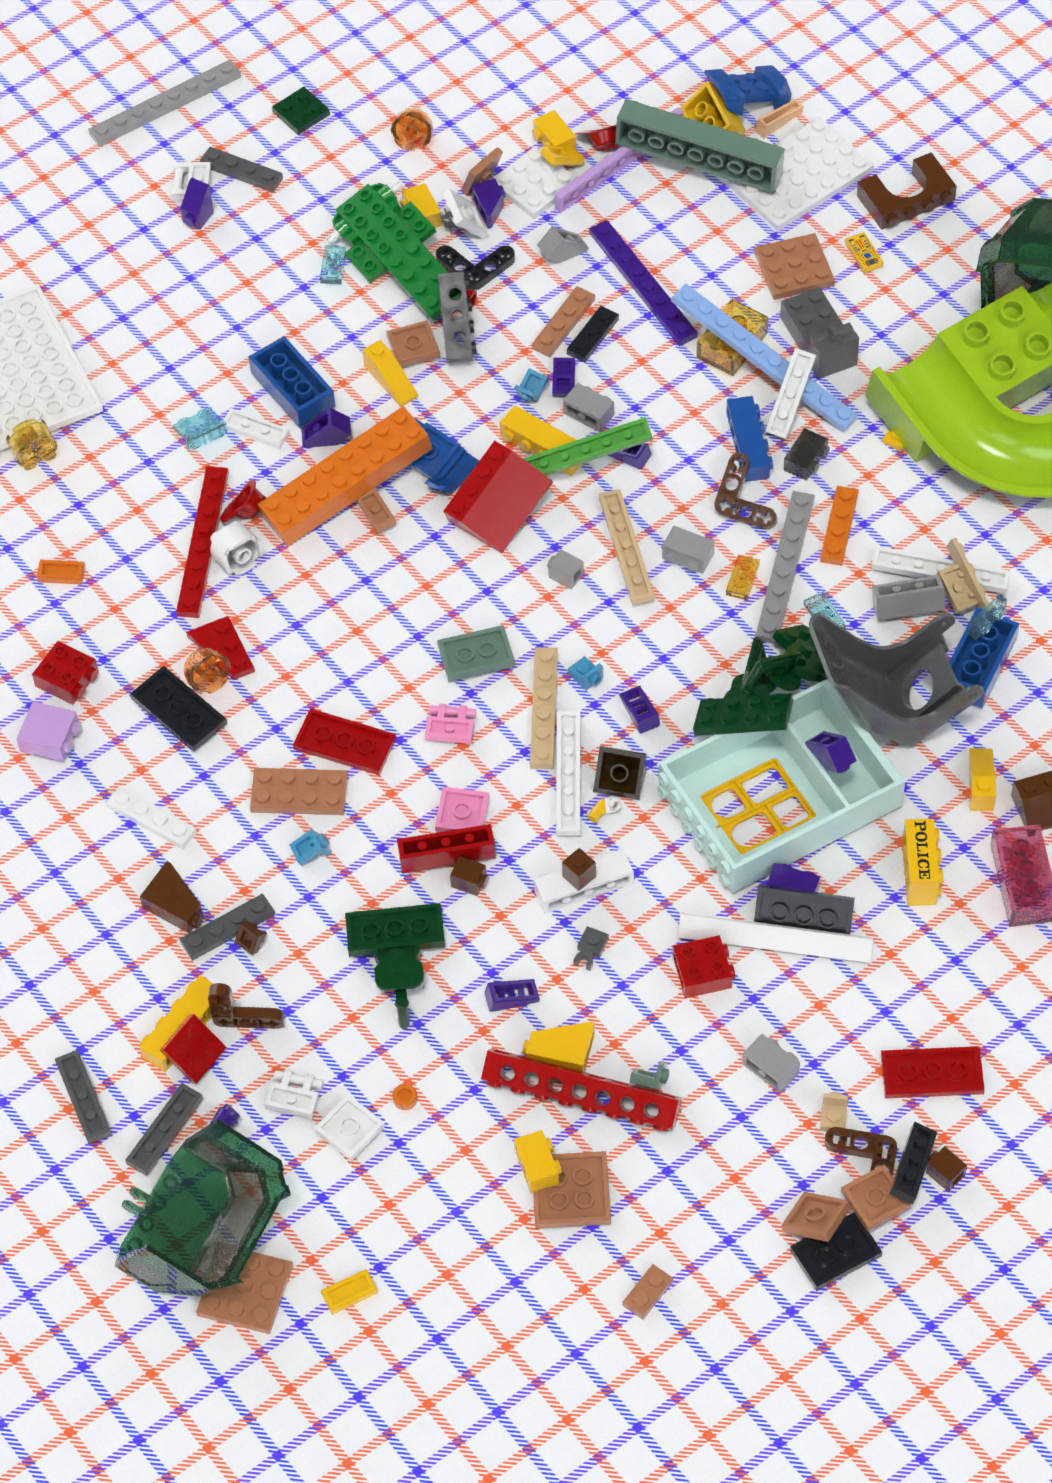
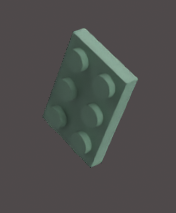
M504 625L437 640L448 682L515 667V660Z

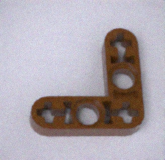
M741 452L734 453L728 461L715 499L714 506L716 511L722 516L760 528H773L778 521L777 514L773 509L739 498L750 467V461L745 454ZM740 458L745 463L744 466L741 465L738 469V473L742 474L741 477L730 473L731 470L735 473L737 466L734 461H739ZM734 478L738 480L736 489H727L726 483L729 479ZM725 500H728L729 505L736 507L735 515L732 514L734 510L731 508H725L723 511L719 505L720 502L724 503ZM744 506L752 508V514L747 518L740 515V510ZM757 509H760L758 513L763 516L770 513L773 520L767 521V524H764L762 518L756 517Z
M214 983L209 986L208 1001L215 1025L230 1028L278 1029L283 1026L285 1013L282 1010L263 1007H235L230 986L223 983Z
M832 1127L826 1132L825 1146L829 1151L872 1159L870 1172L878 1166L885 1165L893 1177L897 1153V1143L894 1138L887 1135L841 1127ZM834 1136H839L838 1144L833 1143ZM847 1137L850 1138L849 1146H846ZM858 1139H863L868 1143V1146L864 1149H858L855 1147L854 1142ZM884 1144L889 1145L887 1159L882 1158Z

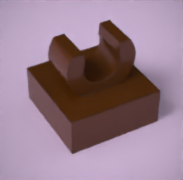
M245 921L239 927L235 943L251 955H254L259 951L267 932H262L257 928L256 924Z

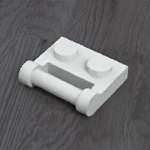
M176 162L173 168L175 177L170 199L174 202H180L184 199L186 189L181 188L185 172H188L187 186L191 177L210 184L211 163Z

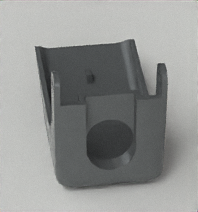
M820 612L813 614L810 618L809 630L829 682L863 728L904 746H913L970 707L984 695V689L981 685H972L964 688L963 684L959 683L956 679L946 654L949 648L943 636V633L955 623L954 615L951 613H943L936 616L909 638L887 646L873 645L854 636ZM927 670L933 679V692L926 705L914 710L909 698L910 689L914 680Z

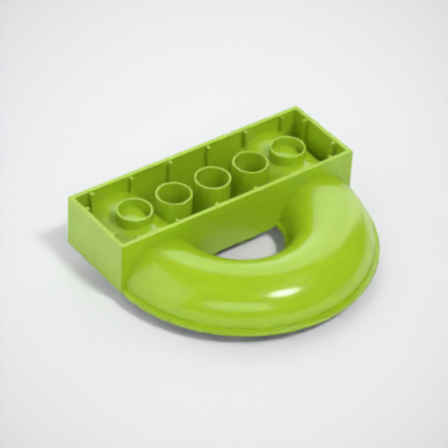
M1052 282L1032 293H1028L1024 286H1021L941 331L920 356L899 370L887 374L884 373L880 366L872 370L865 397L890 430L900 438V442L915 463L935 453L948 466L961 475L992 490L1023 497L1052 498V413L1031 416L1010 409L1052 385Z

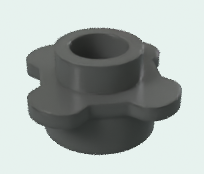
M444 208L445 215L442 216L444 227H449L450 232L453 233L452 228L457 226L452 220L453 215L451 211L447 212L446 208Z

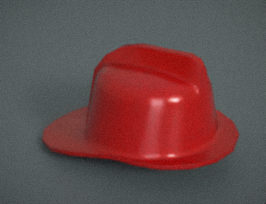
M616 125L604 129L575 133L576 135L587 134L593 147L600 151H607L619 146L615 144Z
M250 480L225 508L220 517L221 522H227L234 516L251 519L260 512L258 503L266 499V497L256 488V480Z

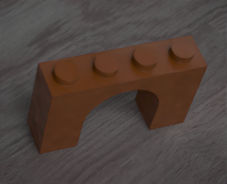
M932 152L913 159L912 175L923 188V191L915 196L900 197L892 194L877 175L858 181L857 197L881 230L893 227L905 220L913 219L917 215L930 212L955 200L957 186Z

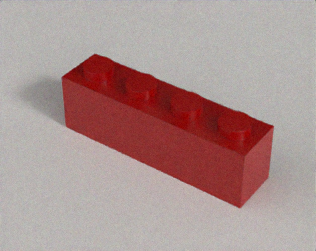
M491 824L397 839L402 874L452 866L456 864L459 856L475 862L496 858Z

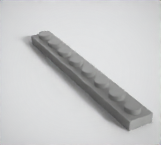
M230 59L89 128V135L101 147L241 78V71Z
M792 492L755 635L762 642L778 644L772 636L776 630L782 629L814 503V494Z

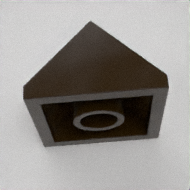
M600 746L593 792L639 800L646 775V753Z

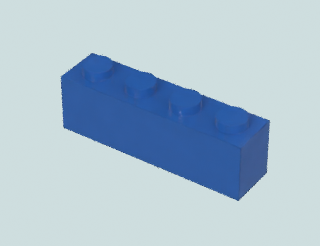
M753 396L727 399L726 414L736 453L741 452L745 454L750 461L745 482L769 479L770 469H773V460L771 456L767 455L769 445L767 438L763 439L764 424L763 421L758 419L760 417L759 405L754 403ZM740 458L738 461L739 467L745 465L742 458Z

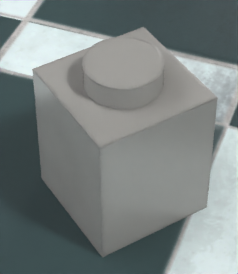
M560 549L556 556L553 555L547 564L549 578L571 590L584 574V561Z

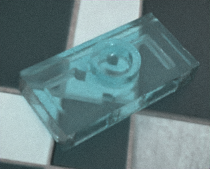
M824 591L804 600L803 604L811 617L813 614L820 612L846 629L845 622Z

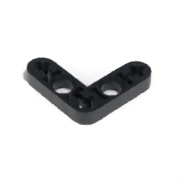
M444 245L436 250V259L448 273L464 271V277H469L470 289L479 290L514 264L515 251L510 246H501L482 261L473 265L454 248ZM457 265H463L466 267L464 270L461 271L455 269ZM488 265H493L496 267L492 271H488L485 269V267Z

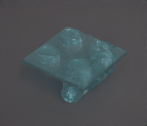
M211 408L201 409L197 414L189 418H182L176 424L171 425L186 441L184 444L187 450H195L201 447L202 443L206 445L205 434L209 442L223 437L224 433L227 432L226 422Z

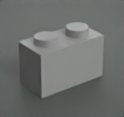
M577 383L563 399V414L601 432L614 416V401L607 396L593 391L588 386Z
M673 525L662 545V559L672 564L676 563L684 566L690 571H697L703 574L714 555L715 541Z
M761 1034L743 1053L742 1065L779 1093L799 1074L800 1062L798 1058L791 1052L787 1053L775 1039L768 1038L764 1034Z

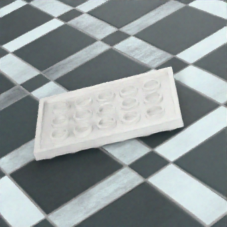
M819 116L775 144L785 148L782 176L773 194L725 178L723 182L778 232L873 172L874 164Z

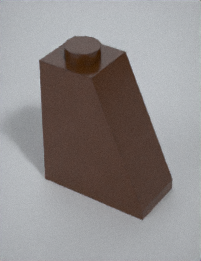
M166 861L140 895L142 908L185 932L191 933L194 927H198L203 920L201 904L173 865Z

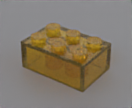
M733 299L722 310L761 341L768 334V316ZM708 329L697 341L696 358L731 376H734L747 360Z

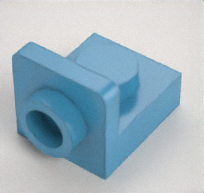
M584 656L568 668V675L587 691L602 681L603 666L600 663L595 666Z
M313 829L289 844L297 862L302 866L321 853L326 856L331 854L328 847L330 845L328 838L323 833L319 834Z

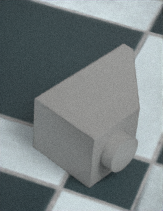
M554 226L548 230L537 244L542 251L541 255L544 259L559 263L587 252L589 249L579 234Z

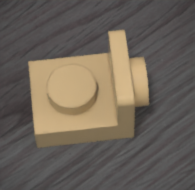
M839 1092L824 1093L820 1131H828L832 1127L846 1128L849 1096Z

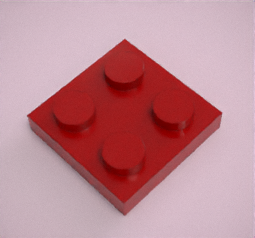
M189 1014L160 1051L192 1084H197L227 1047L195 1014Z

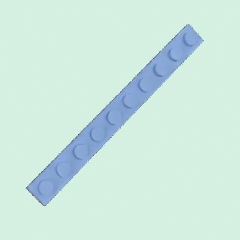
M685 283L672 297L671 301L782 385L790 364L789 361ZM809 377L801 401L844 433L858 414Z

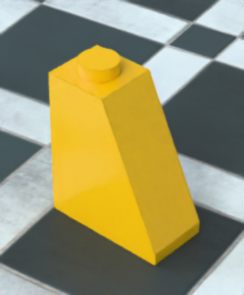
M585 1022L532 1031L530 1039L524 1041L522 1054L532 1059L585 1072L595 1036V1023Z

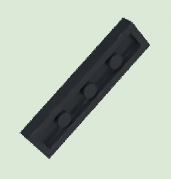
M913 1123L889 1194L913 1205L917 1198L937 1135L936 1131L920 1123Z

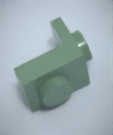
M661 1061L659 1063L657 1073L635 1068L631 1072L629 1082L648 1089H659L662 1083L666 1084L669 1076V1069H666L667 1062Z

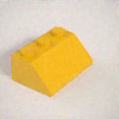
M706 81L680 108L683 111V116L686 118L698 120L699 122L717 126L731 132H737L741 135L746 133L738 115L726 109L720 92L709 81Z

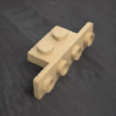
M957 538L951 539L946 547L955 565L938 571L936 575H940L944 591L955 613L959 614L976 606L996 614L993 605L988 602L985 596L983 585L978 582L975 576L973 565L968 562L965 556L963 545L958 542Z

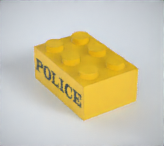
M905 819L902 850L907 906L936 905L937 896H941L943 870L940 869L939 865L941 863V849H938L937 843L940 840L939 828H935L934 819Z

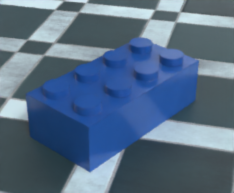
M285 336L248 356L251 374L299 428L314 420L328 408L333 409L335 407L334 390Z
M977 607L950 659V664L957 681L963 684L964 688L972 685H981L983 687L984 695L972 704L983 709L1017 640L1020 623Z

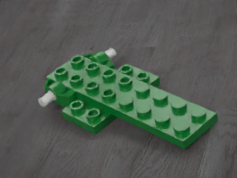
M399 180L391 187L382 183L371 186L367 184L335 209L337 213L332 220L335 231L327 236L326 239L332 244L341 237L346 243L353 246L344 254L370 284L388 270L433 321L441 314L438 274L448 272L422 243L437 231L411 201L402 208L399 206L395 194L404 188ZM452 291L449 297L457 301L461 298V294L458 291Z

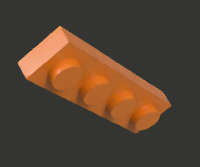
M842 486L836 487L820 562L839 566L843 565L859 489Z

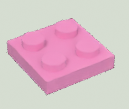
M443 787L435 831L443 832L484 825L490 798L489 792Z

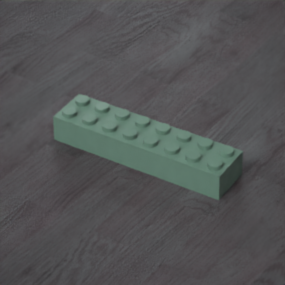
M625 99L617 116L615 140L617 145L772 194L782 176L785 148L778 145L766 143L756 138H750L737 132H731L629 99Z

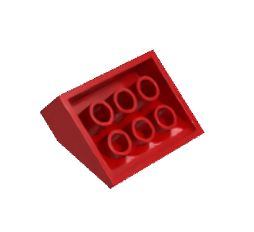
M494 440L443 512L450 523L498 552L503 553L553 481L515 452Z

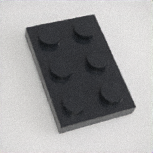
M855 1212L844 1217L829 1242L806 1237L790 1246L791 1253L816 1291L882 1256L881 1249L871 1234L867 1232Z

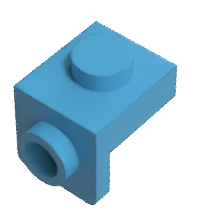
M529 368L520 386L515 385L514 389L519 393L518 397L528 402L532 399L538 402L549 378Z

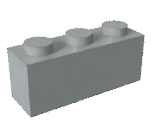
M940 575L872 586L873 608L878 621L945 610L944 586Z

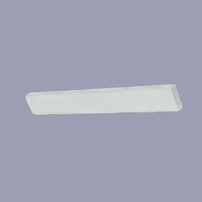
M683 912L680 914L678 938L700 940L720 935L722 944L726 943L866 963L871 961L873 937Z

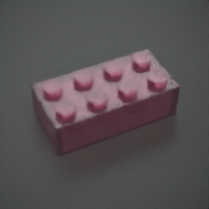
M1040 824L993 830L990 846L1009 927L1052 922V872Z

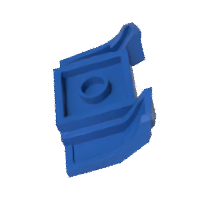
M773 65L756 66L754 73L742 75H728L723 69L704 71V74L720 92L726 109L735 114L743 116L745 103L773 101L774 110L791 100L792 93L787 79Z
M414 418L429 435L433 449L409 465L430 478L425 482L430 489L449 494L464 483L479 460L467 453L459 443L426 422L424 424Z

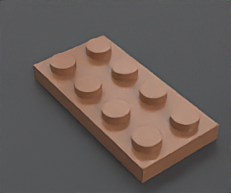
M254 768L250 811L251 813L344 815L348 772L347 770Z

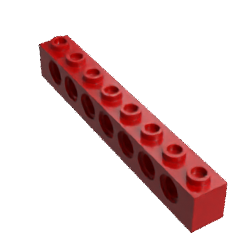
M494 1048L487 1050L481 1080L487 1081V1085L501 1088V1085L511 1087L510 1091L525 1094V1091L535 1093L534 1097L538 1099L548 1100L549 1097L558 1099V1104L564 1106H572V1104L581 1105L582 1110L596 1113V1110L604 1111L607 1117L620 1119V1116L630 1118L629 1122L633 1124L644 1125V1122L653 1124L654 1129L665 1132L668 1131V1128L673 1129L676 1126L682 1097ZM506 1066H511L514 1069V1078L506 1077L504 1073ZM529 1072H534L538 1075L539 1081L537 1085H533L528 1081ZM553 1078H557L562 1082L561 1091L553 1089L551 1085ZM580 1084L586 1088L585 1097H580L576 1094V1085ZM600 1091L609 1093V1103H603L599 1099ZM624 1097H630L634 1101L633 1109H626L624 1107ZM649 1103H653L658 1107V1114L656 1116H652L647 1112V1105Z

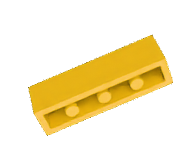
M516 405L499 422L500 436L505 441L512 442L523 451L530 452L533 455L576 441L575 438ZM582 464L560 472H565L572 476Z
M200 975L196 981H192L188 985L186 993L180 999L174 1001L169 1013L158 1020L152 1033L142 1039L140 1050L143 1059L163 1072H167L173 1063L160 1049L189 1014H195L205 1025L209 1022L212 1015L208 994L209 986L213 984L212 982Z

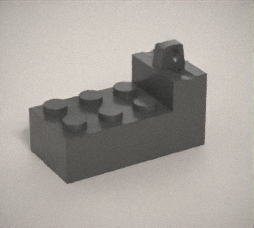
M820 287L781 301L780 318L798 348L817 355L812 368L817 379L857 365L859 336L854 331L850 322L846 324L841 322Z

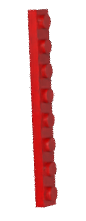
M206 466L176 609L177 617H200L212 559L210 551L212 542L210 538L218 530L229 476V469L225 467Z

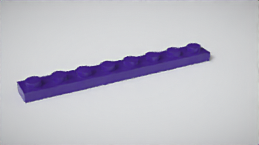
M605 220L589 228L591 237L678 346L698 338L696 329L671 301V298L610 222Z

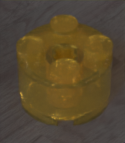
M36 419L26 420L12 429L14 433L11 436L8 434L6 437V443L17 463L24 467L25 470H32L36 467L37 463L43 460L51 461L57 456L55 452L58 446L46 422L42 419L41 422H37Z

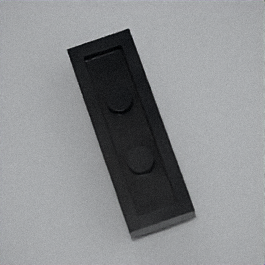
M600 306L568 346L567 355L586 363L618 322L619 314Z

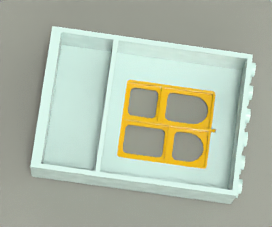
M828 679L793 696L794 701L787 730L717 734L659 763V786H657L660 796L668 800L672 813L680 817L686 833H691L697 849L705 853L709 866L712 869H716L724 887L728 886L732 894L771 874L774 863L789 865L902 806L905 780L867 729L859 724ZM823 731L846 736L857 761L851 764L850 769L843 773L826 770L807 748L805 742ZM769 769L777 770L788 788L760 803H754L742 784ZM728 790H733L746 809L732 817L717 815L712 809L714 798ZM791 797H795L808 813V817L790 827H786L772 808ZM760 813L766 816L776 830V834L752 846L739 845L732 837L734 827Z

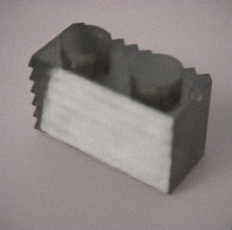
M804 428L785 456L783 470L804 480H807L811 474L815 475L820 465L819 461L821 458L825 459L829 453L828 438Z

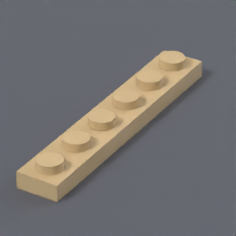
M617 489L599 493L601 508L632 606L654 601V593L621 490Z
M535 647L530 769H554L558 648Z

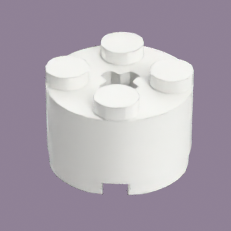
M234 521L220 531L214 532L210 538L212 542L210 548L211 555L230 574L241 575L248 572L257 564L255 561L257 556L261 557L263 553L262 542L240 521Z

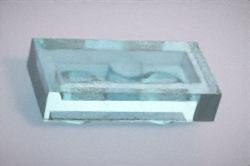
M325 245L320 283L342 284L346 246Z
M999 594L970 622L969 635L976 640L982 634H987L992 624L1005 616L1007 612V598Z

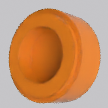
M402 1084L393 1091V1103L398 1109L410 1110L417 1104V1091L413 1086Z

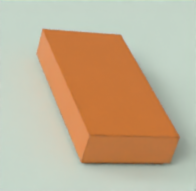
M40 559L37 582L82 585L85 562Z

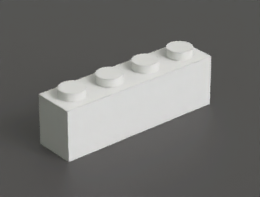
M624 849L612 850L603 856L592 858L596 862V878L580 891L562 877V869L550 874H542L534 879V891L544 914L634 884V871Z

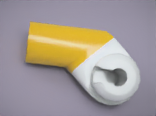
M618 798L600 799L587 816L588 819L593 823H597L603 814L617 812L621 808V801Z

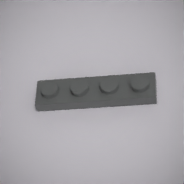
M209 147L200 159V162H210L212 171L274 193L283 180V173L213 147Z
M262 893L180 938V943L193 961L235 938L241 923L249 921L251 924L259 925L274 917L275 910Z
M78 1050L55 1058L56 1065L88 1144L111 1136L110 1128Z
M181 1083L125 1159L126 1164L147 1176L203 1099L202 1094Z

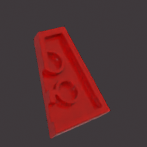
M229 616L186 632L187 637L192 642L194 641L201 651L208 654L233 680L255 672L254 666Z

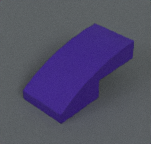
M553 358L552 396H567L575 386V358Z

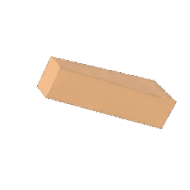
M792 100L759 118L755 132L765 139L803 112L804 106L797 100Z

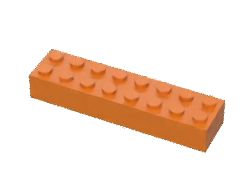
M402 406L258 503L262 517L286 547H288L355 502L358 498L432 450L429 435L407 409Z

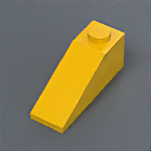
M381 340L362 350L364 367L400 407L419 397L397 359Z
M969 748L970 811H994L996 776L993 749Z

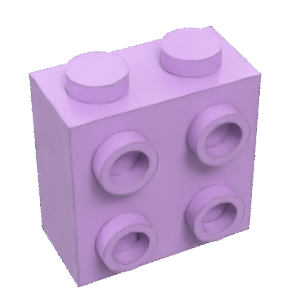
M33 701L17 736L19 750L63 762L66 754H69L72 750L74 735H78L81 722L78 720L77 712Z

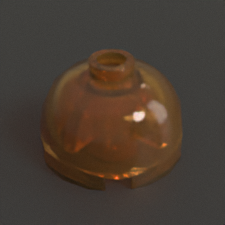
M408 108L401 111L393 120L391 134L395 138V143L408 151H415V148H425L433 134V124L428 114L417 108Z
M198 648L187 657L184 663V676L188 684L198 693H214L227 682L229 678L227 673L228 669L231 671V664L229 659L215 648Z

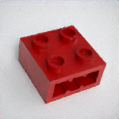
M57 641L32 673L35 687L74 705L78 698L83 697L90 682L95 681L99 670L95 658Z
M720 935L673 945V960L685 999L732 988V979L736 978L733 964H728V947L726 943L722 944Z

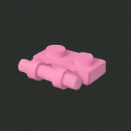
M439 704V706L430 705L429 714L437 716H428L425 740L472 744L474 719L466 718H475L476 709L467 708V706L462 705L460 707H447L446 704ZM446 716H457L458 718H450Z

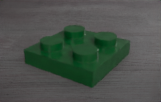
M305 86L272 106V112L297 135L330 115V109Z

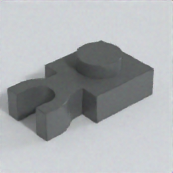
M587 926L577 945L578 951L581 952L576 954L573 964L578 966L581 960L588 961L586 970L591 971L593 957H601L609 940V934Z

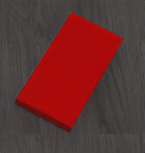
M310 708L293 743V749L380 776L397 736L385 730Z
M980 1046L881 1050L885 1099L980 1095L985 1092Z

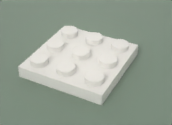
M535 146L494 177L498 185L503 186L505 197L533 219H536L554 205L555 193L576 178L561 165L552 166L548 164L546 159L540 154L541 150Z

